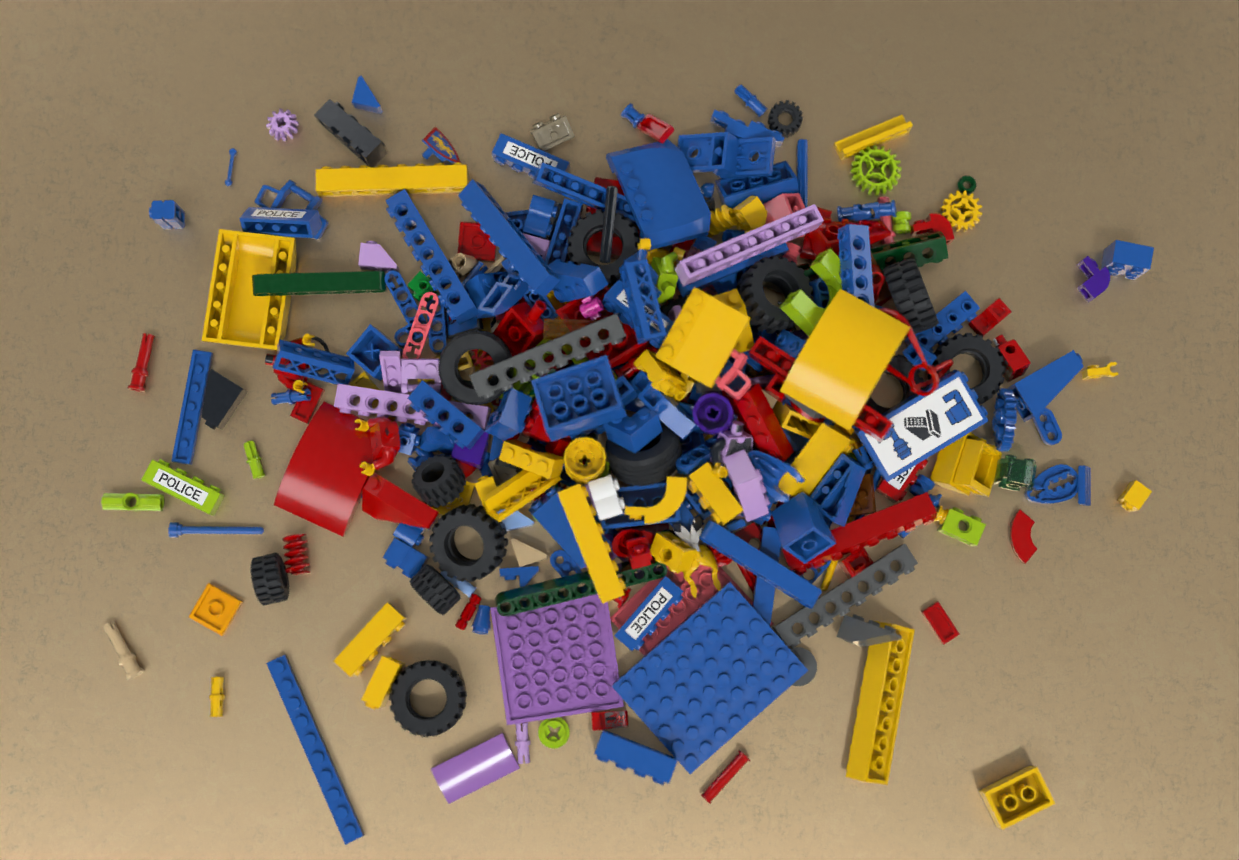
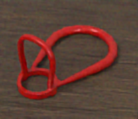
M889 308L878 309L910 327L907 336L923 362L911 368L908 378L889 364L885 370L909 383L912 392L921 396L931 395L938 388L939 378L952 367L954 361L949 359L935 367L928 365L907 319L895 310ZM924 368L933 378L916 385L914 373L916 369ZM933 383V387L930 391L925 392L920 390V388L926 387Z

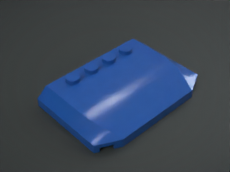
M667 139L663 144L654 142L606 154L608 165L612 173L616 174L638 225L640 239L649 238L651 241L650 250L700 238L709 234L711 212L683 151Z

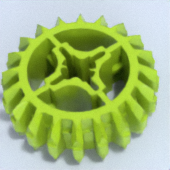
M874 145L873 149L867 146L865 151L860 150L859 155H855V161L851 163L853 168L850 173L854 174L852 181L858 180L855 186H862L861 192L867 189L868 195H871L872 191H874L875 196H878L879 192L884 195L887 190L892 191L893 186L898 184L897 180L901 178L899 172H901L902 167L898 166L900 160H894L897 155H890L891 149H888L886 152L884 151V146H881L880 150H878L877 145ZM863 162H865V164H866L865 167H866L867 170H868V172L866 173V175H863V172H862V163H863ZM887 165L890 169L889 179L886 177L887 174L884 171ZM880 168L879 172L871 173L873 169ZM874 179L878 181V183H873L869 180Z

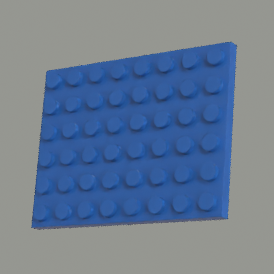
M729 581L614 682L612 687L685 770L691 774L801 678L808 669Z

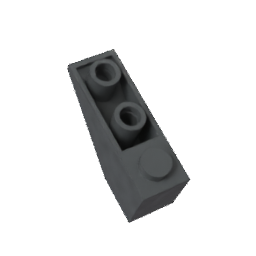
M853 614V617L844 616L836 636L860 647L901 640L902 636L895 633L896 629L886 625L884 628H881L879 623L869 620L868 623L864 622V618Z

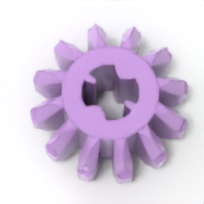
M279 109L278 114L273 111V117H268L270 123L266 124V127L270 129L269 134L274 136L276 140L282 138L285 142L288 136L293 139L292 133H298L296 127L299 126V122L296 121V115H291L288 109L285 112Z

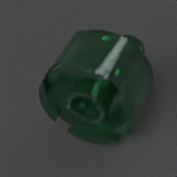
M1005 455V458L997 461L994 484L999 483L998 487L1013 491H1020V488H1026L1025 491H1032L1034 489L1037 468L1035 465L1036 461L1034 459H1017L1015 455Z

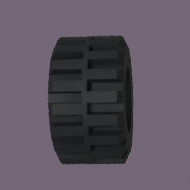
M437 454L434 457L427 458L426 461H422L421 465L415 469L416 472L413 473V479H411L415 491L424 503L431 507L446 506L447 503H452L455 498L460 496V492L464 490L463 486L466 485L464 473L456 461L446 454L441 456Z
M278 553L254 557L251 561L250 571L254 592L258 601L263 606L286 601L289 597L288 575L285 572L286 567L283 559Z
M426 564L410 580L412 588L441 615H445L461 599L458 591L431 565Z

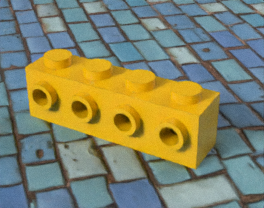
M387 602L333 662L348 676L354 677L356 675L358 677L365 670V663L368 660L372 662L379 654L377 650L382 645L384 647L388 645L392 640L390 636L395 631L399 632L406 625L404 621L407 618L390 602Z

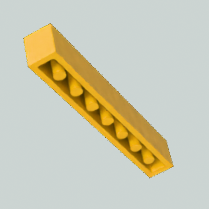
M460 162L453 163L452 165L435 163L434 166H426V164H415V166L398 164L396 167L378 165L377 167L370 168V166L361 165L359 168L341 166L339 169H333L332 167L325 166L321 167V169H316V192L319 197L397 194L404 189L408 194L461 192L469 183L468 167Z

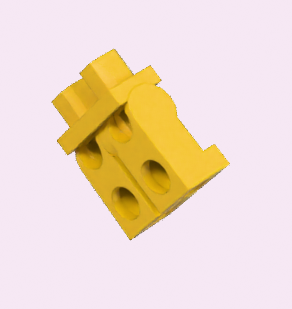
M646 349L634 362V365L647 373L648 380L652 382L651 386L654 389L674 397L678 401L682 400L687 394V391L684 389L687 385L686 381L680 377L674 367L656 358L657 354Z

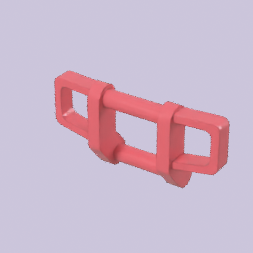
M733 349L730 355L736 359L733 366L722 378L718 376L715 383L719 389L724 390L739 400L752 384L751 380L741 372L748 356ZM738 375L746 384L738 392H734L727 386Z

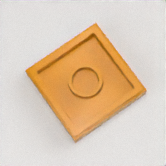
M208 583L190 613L189 618L224 636L243 601Z

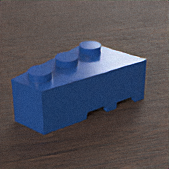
M556 259L548 265L560 279V282L552 289L560 303L593 296L608 285L601 269L597 266L587 264L579 266L575 265L572 261L568 263L562 262V259Z
M842 453L811 494L810 498L814 500L818 509L833 523L845 527L866 468L854 458Z

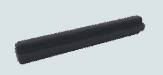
M608 186L606 192L600 251L601 263H610L618 191L617 187Z

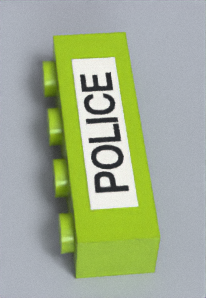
M159 459V461L151 460L141 479L142 481L209 515L215 516L225 495L220 493V488L214 485L207 487L203 485L204 480L193 476L191 479L186 476V471L178 467L176 470H173L169 467L170 463Z

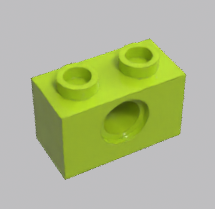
M955 507L948 509L946 519L937 531L972 547L977 546L986 524L982 523V519L971 515L968 517L964 515V511ZM960 521L965 522V531L959 529L958 523Z

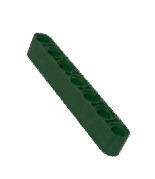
M384 271L252 275L253 296L386 292Z

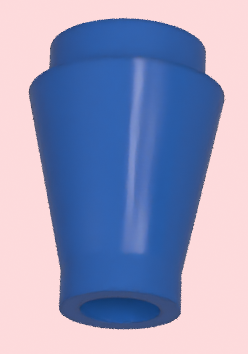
M479 605L471 626L473 633L488 635V631L491 630L489 606Z

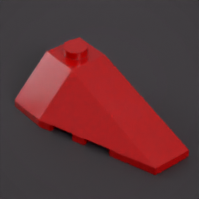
M823 218L822 224L816 230L809 232L812 250L817 256L819 253L831 249L838 257V229L848 224L869 226L870 245L891 236L892 233L882 221L860 220L859 223L849 222L848 219L836 222L832 221L831 218Z
M375 472L369 477L363 487L362 511L377 520L429 529L439 514L432 507Z

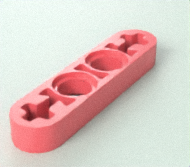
M427 292L421 298L403 350V359H409L406 354L412 351L413 347L409 346L410 343L415 346H421L419 350L415 348L414 354L417 357L412 359H420L439 305V298L433 292ZM430 296H433L435 304L431 303L429 310H433L432 313L427 310H421L422 307H427L428 303L425 299L430 298ZM421 314L429 316L430 319L427 324L419 322L418 319ZM415 332L423 334V340L419 343L414 342L412 339Z

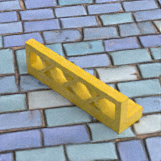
M902 114L834 143V147L840 160L843 161L859 154L860 150L865 151L867 146L872 149L874 145L879 146L908 134L913 125L911 121L906 123Z
M524 469L482 497L481 500L486 513L498 522H501L561 481V477L544 481L547 478ZM505 509L500 514L497 513L498 511Z

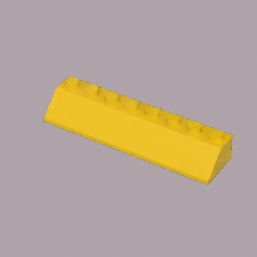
M875 621L880 624L879 627L884 628L886 625L896 629L895 633L902 636L901 640L871 645L867 649L868 654L864 667L863 682L860 688L861 694L857 706L856 721L853 727L854 733L850 745L846 777L863 782L888 785L915 629Z

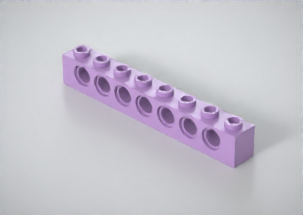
M813 204L681 260L676 266L675 271L684 287L814 231L824 220L816 205Z
M338 384L334 407L339 408V412L351 414V411H358V415L367 417L370 416V413L377 414V417L388 418L390 416L396 417L395 421L407 422V419L414 420V424L425 425L426 422L430 423L424 418L426 414L422 410L419 413L416 411L414 414H409V407L412 402L408 399V394ZM359 396L360 403L354 406L353 400ZM378 399L379 405L377 408L373 409L372 402L373 400ZM428 401L426 404V408H432L434 406V401ZM449 401L463 414L471 413L473 415L472 421L485 430L491 414V408ZM393 402H397V409L391 412L390 405ZM447 412L441 415V421L447 420ZM436 422L433 424V426L441 427ZM458 425L455 430L463 431L464 425Z

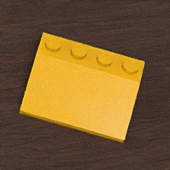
M694 287L655 357L712 388L751 318Z
M822 423L791 464L805 478V481L803 483L797 482L793 476L786 472L779 481V489L794 497L801 492L810 497L842 453L848 455L853 450L855 441L838 427Z

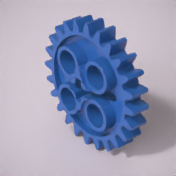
M1001 388L999 393H997L994 404L995 411L993 412L992 430L994 431V442L998 451H1010L1015 436L1014 429H1016L1017 410L1015 409L1016 403H1014L1015 397L1012 389Z

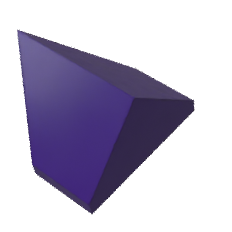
M484 431V434L470 450L467 447L462 449L455 443L451 457L482 469L488 448L489 433Z

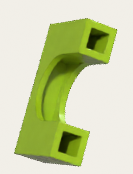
M831 249L819 253L810 266L828 287L830 298L826 308L817 306L802 290L789 294L780 307L809 337L838 291L842 289L840 259Z

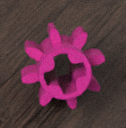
M590 296L581 300L583 304L579 306L580 311L586 319L590 317L591 320L602 316L601 311L604 310V307L598 297L593 298Z

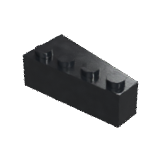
M329 99L314 114L315 118L367 166H370V168L374 167L387 154L384 148L385 144L379 138H376L368 128L359 124L352 114H347L340 103L337 101L334 103Z

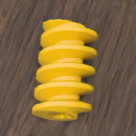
M724 204L721 206V209L716 208L715 212L710 211V229L707 237L712 238L714 235H718L720 232H724L726 229H730L738 224L735 218L736 213L732 208H728Z

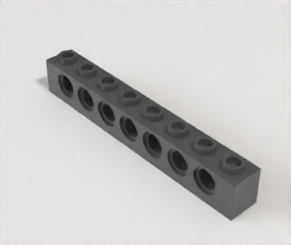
M613 314L472 373L469 376L478 397L483 396L486 399L495 395L494 391L500 388L502 391L514 387L512 383L519 380L522 384L531 380V375L536 373L539 376L550 372V367L556 365L557 368L568 364L567 360L575 358L577 361L586 357V352L591 350L594 353L605 349V344L610 342L612 345L623 341L622 337L626 335L617 314ZM602 328L607 329L609 332V336L605 340H601L598 337V331ZM588 336L591 343L588 347H582L579 344L581 337ZM564 344H570L573 350L571 354L564 355L561 352V347ZM548 351L554 354V360L549 363L543 360V354ZM526 360H534L536 367L533 370H527L524 366ZM509 367H514L517 369L518 374L516 377L510 378L507 376L506 370ZM490 375L498 376L499 383L497 385L489 384L488 377Z
M902 544L853 578L847 579L819 597L812 609L806 606L775 625L773 629L787 647L794 648L801 643L800 639L804 636L809 638L818 632L817 628L821 625L826 627L833 623L834 620L832 618L838 614L842 617L850 612L849 607L856 604V606H859L867 601L866 596L870 594L875 596L883 590L881 587L888 583L890 586L899 580L898 576L902 573L907 575L914 571V566L918 562L907 545ZM893 560L899 564L897 571H893L890 567ZM876 571H880L883 574V579L880 582L874 578ZM860 581L865 582L867 585L865 592H861L858 589ZM845 591L851 595L848 603L842 600V593ZM828 602H832L835 606L832 613H828L825 609V605ZM812 612L818 615V621L815 624L809 621V615ZM795 623H800L802 626V631L799 634L793 632L792 627Z

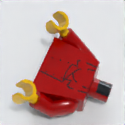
M305 334L303 337L289 342L314 347L315 343H311V339L315 335ZM267 354L265 365L273 366L277 355ZM281 358L279 364L287 365L290 364L291 361L286 358ZM303 363L298 365L303 370L310 368L309 364ZM274 369L278 380L286 388L304 394V391L301 389L303 385H307L308 377Z
M386 417L371 418L368 421L362 419L355 420V423H361L360 427L355 430L366 432L370 427L373 464L362 462L360 467L365 469L361 472L362 474L371 476L375 469L379 470L392 464L400 449L398 423Z

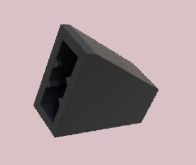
M213 369L209 371L201 417L206 420L205 424L215 430L217 427L222 430L247 391Z

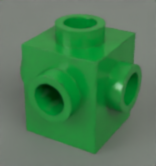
M421 271L408 284L409 289L413 292L412 296L419 302L425 293L433 292L438 296L439 291L438 289L434 291L429 283L431 280L430 275L427 277ZM433 296L426 298L425 301L428 303V301L433 299Z

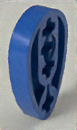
M1059 464L1052 466L1038 474L1029 483L1024 493L1025 498L1029 502L1038 504H1054L1069 500L1078 493V474L1068 465ZM1067 474L1074 479L1071 483H1064L1063 488L1061 486L1055 487L1054 492L1047 487L1050 485V482L1054 484L1059 479H1067ZM1032 488L1034 491L1043 490L1036 495V498L1035 496H1030Z

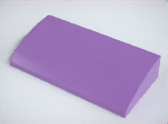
M501 733L431 768V771L448 804L520 769L504 733Z

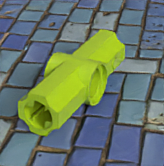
M104 493L101 500L103 510L163 511L165 504L163 494ZM135 497L136 505L131 507L130 500Z

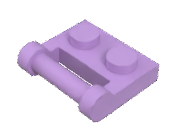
M401 359L402 394L413 392L419 385L408 384V379H435V384L428 385L441 394V380L438 371L439 359Z

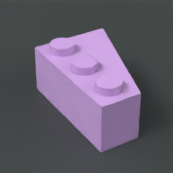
M745 449L722 458L729 472V478L732 480L738 503L743 508L742 512L746 521L749 522L769 514L767 505H770L767 495L764 494L766 490L762 483V476L758 469L754 470Z

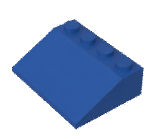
M607 355L532 380L545 431L551 442L627 416Z

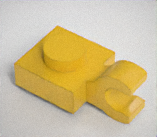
M1110 362L1099 368V365L1087 366V369L1081 372L1082 380L1115 377L1118 375V372H1111L1110 367L1116 366L1117 363Z

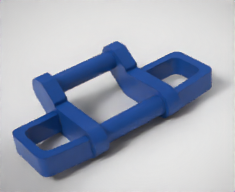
M289 180L280 190L263 185L255 199V203L263 208H281L286 197L291 192H294L310 202L306 209L317 210L323 199L319 196H313L298 187L295 182ZM267 190L277 193L271 207L262 203V198ZM321 215L319 216L322 227L313 237L314 239H320L329 224Z

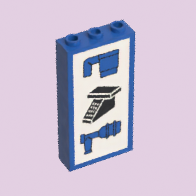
M953 370L941 377L937 390L931 395L921 396L915 393L883 412L881 415L892 421L893 425L881 443L859 428L855 429L860 441L886 482L988 422L986 417L988 413L984 406L979 405L977 402L978 395L973 388H969L967 384L969 380L963 371ZM931 383L930 385L926 386L921 390L925 392L930 391L933 387V383Z

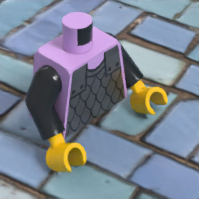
M733 421L731 430L718 434L716 441L711 446L710 461L715 466L712 470L714 477L724 478L728 475V470L722 458L744 449L747 455L750 451H757L752 436L743 431V422Z

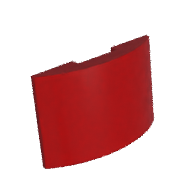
M323 401L292 455L279 486L274 506L344 537L360 504L359 500L362 496L363 487L370 477L362 474L361 472L365 469L360 467L362 462L373 464L370 427L366 432L355 430L361 425V423H355V420L362 418L353 414L339 412V408Z

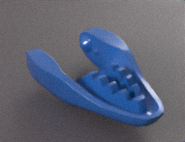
M755 450L748 453L754 470H759L763 479L762 483L768 493L778 501L789 502V496L779 489L780 479L786 472L793 476L797 482L803 483L805 478L789 464L768 454Z

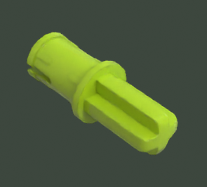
M245 442L244 449L248 459L246 462L250 465L253 479L265 477L260 461L262 457L258 455L255 442Z

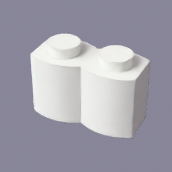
M609 475L588 482L596 511L601 521L624 514L623 509L626 506L623 497L619 498L617 490H620L617 478L613 479V476Z

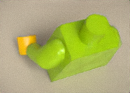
M675 247L673 252L663 258L653 257L651 267L658 275L656 287L661 291V295L657 298L658 304H669L668 300L673 299L678 280L673 262L683 260L685 250Z

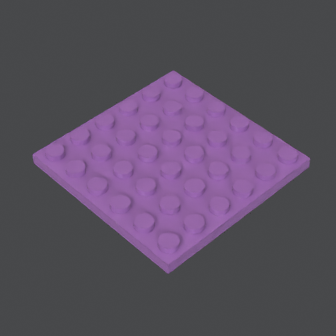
M598 594L510 616L500 615L496 607L490 608L507 725L624 707L622 697L612 687V684L619 679L608 602L602 604Z

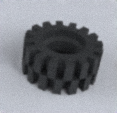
M786 100L785 103L783 101H779V104L776 103L771 108L768 117L770 130H776L785 135V137H788V135L793 136L795 132L797 133L803 120L802 110L799 111L800 107L798 105L794 106V102L790 104L789 100ZM781 113L791 115L792 122L789 125H783L779 122L778 116Z

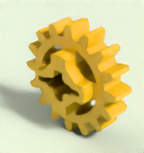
M965 190L961 195L959 191H956L955 195L949 194L948 199L945 198L943 201L944 205L940 208V210L944 211L941 215L948 219L952 228L956 227V232L961 228L964 232L968 230V227L973 229L975 224H978L980 221L978 217L982 216V212L978 211L982 208V205H977L979 199L974 200L973 193L967 196V191ZM959 200L958 204L951 205L952 202ZM966 218H972L970 221L964 222Z

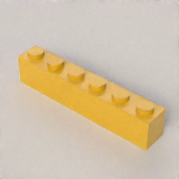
M579 483L557 492L601 603L603 604L625 595L623 590L626 587L623 579H618L616 571H618L617 564L614 559H610L608 554L611 552L607 541L603 542L601 534H604L600 523L596 524L593 517L596 515L595 509L586 500L589 497L586 487H581Z

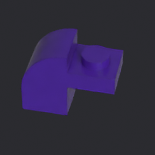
M1087 256L1077 266L1088 280L1077 287V289L1089 303L1107 289L1110 283V273L1106 266L1099 270L1096 261Z

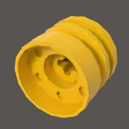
M582 437L575 439L568 445L564 454V466L566 473L573 481L588 484V482L599 479L604 472L606 455L604 448L598 441L593 438ZM583 459H587V462H589L586 467L583 466Z

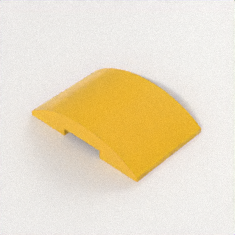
M840 289L808 338L780 392L850 431L910 327Z

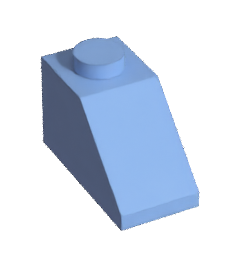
M505 509L500 510V511H498L497 513L500 514V513L503 512ZM515 511L502 520L503 523L500 525L502 529L506 528V531L532 527L535 523L519 511Z

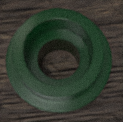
M963 176L959 179L957 188L961 193L965 190L967 194H971L976 189V181L971 176ZM968 183L969 188H965L963 184Z

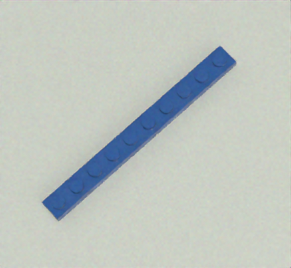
M283 655L266 663L345 845L363 837L362 828L287 656Z

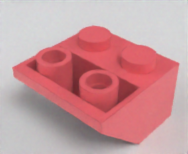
M784 193L763 204L767 210L765 225L804 209L805 206L800 194Z

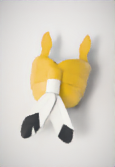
M699 516L694 518L690 533L682 525L673 524L675 534L697 550L689 571H683L684 579L691 587L692 596L694 598L697 597V588L690 575L700 564L711 567L713 584L719 591L721 584L717 578L718 565L714 555L706 545L698 544V537L702 530L701 518Z

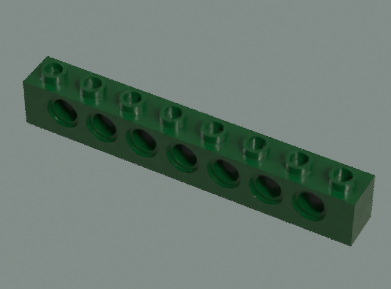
M941 231L870 248L877 266H879L883 275L885 267L907 259L904 258V255L908 252H911L908 258H915L918 267L931 262L939 263L943 259L948 258L946 238ZM930 248L928 253L922 254L924 249ZM888 257H893L890 262H885ZM813 262L796 265L799 269L802 268L805 271L804 275L808 276L809 280L813 275H817L810 267Z

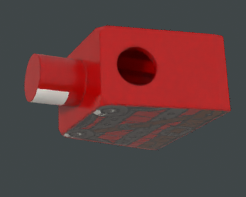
M1003 334L994 338L993 342L1000 350L998 355L1004 358L1002 366L1006 367V373L1003 375L1007 383L1024 375L1031 362L1016 340L1012 339L1007 342Z

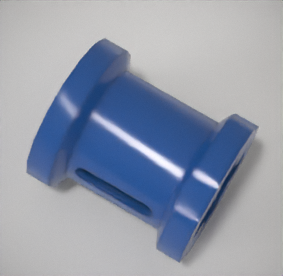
M632 103L621 113V117L630 121L634 128H637V125L645 118V115L640 114Z

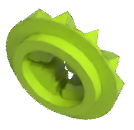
M560 717L545 719L538 729L540 741L548 748L563 746L570 734L568 724ZM548 725L554 729L561 727L558 731L560 739L555 736L547 738L551 732Z

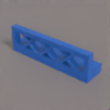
M647 259L624 263L619 268L638 344L646 343L650 339L665 337L666 331ZM643 265L644 275L642 278L635 274V266ZM641 284H644L649 289L647 297L640 293L639 287ZM646 303L653 306L654 312L652 316L645 312L644 306ZM651 322L658 325L660 333H650L649 325Z
M279 340L278 353L273 363V369L337 385H348L355 370L354 360L350 357L284 340ZM281 358H286L291 361V363L287 365L279 364ZM305 363L309 364L310 368L303 370L298 365ZM325 368L329 372L325 374H319L317 370ZM338 373L347 374L345 380L336 378L335 375Z

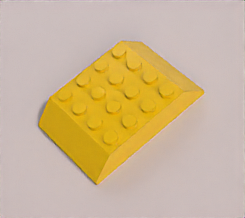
M219 229L201 341L277 350L279 340H284L286 335L292 295L253 296L252 275L295 273L297 263L295 238Z

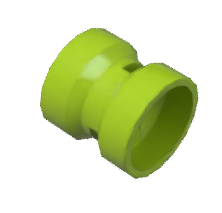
M907 211L896 212V217L892 216L894 221L892 231L895 234L911 233V225H909L911 213Z

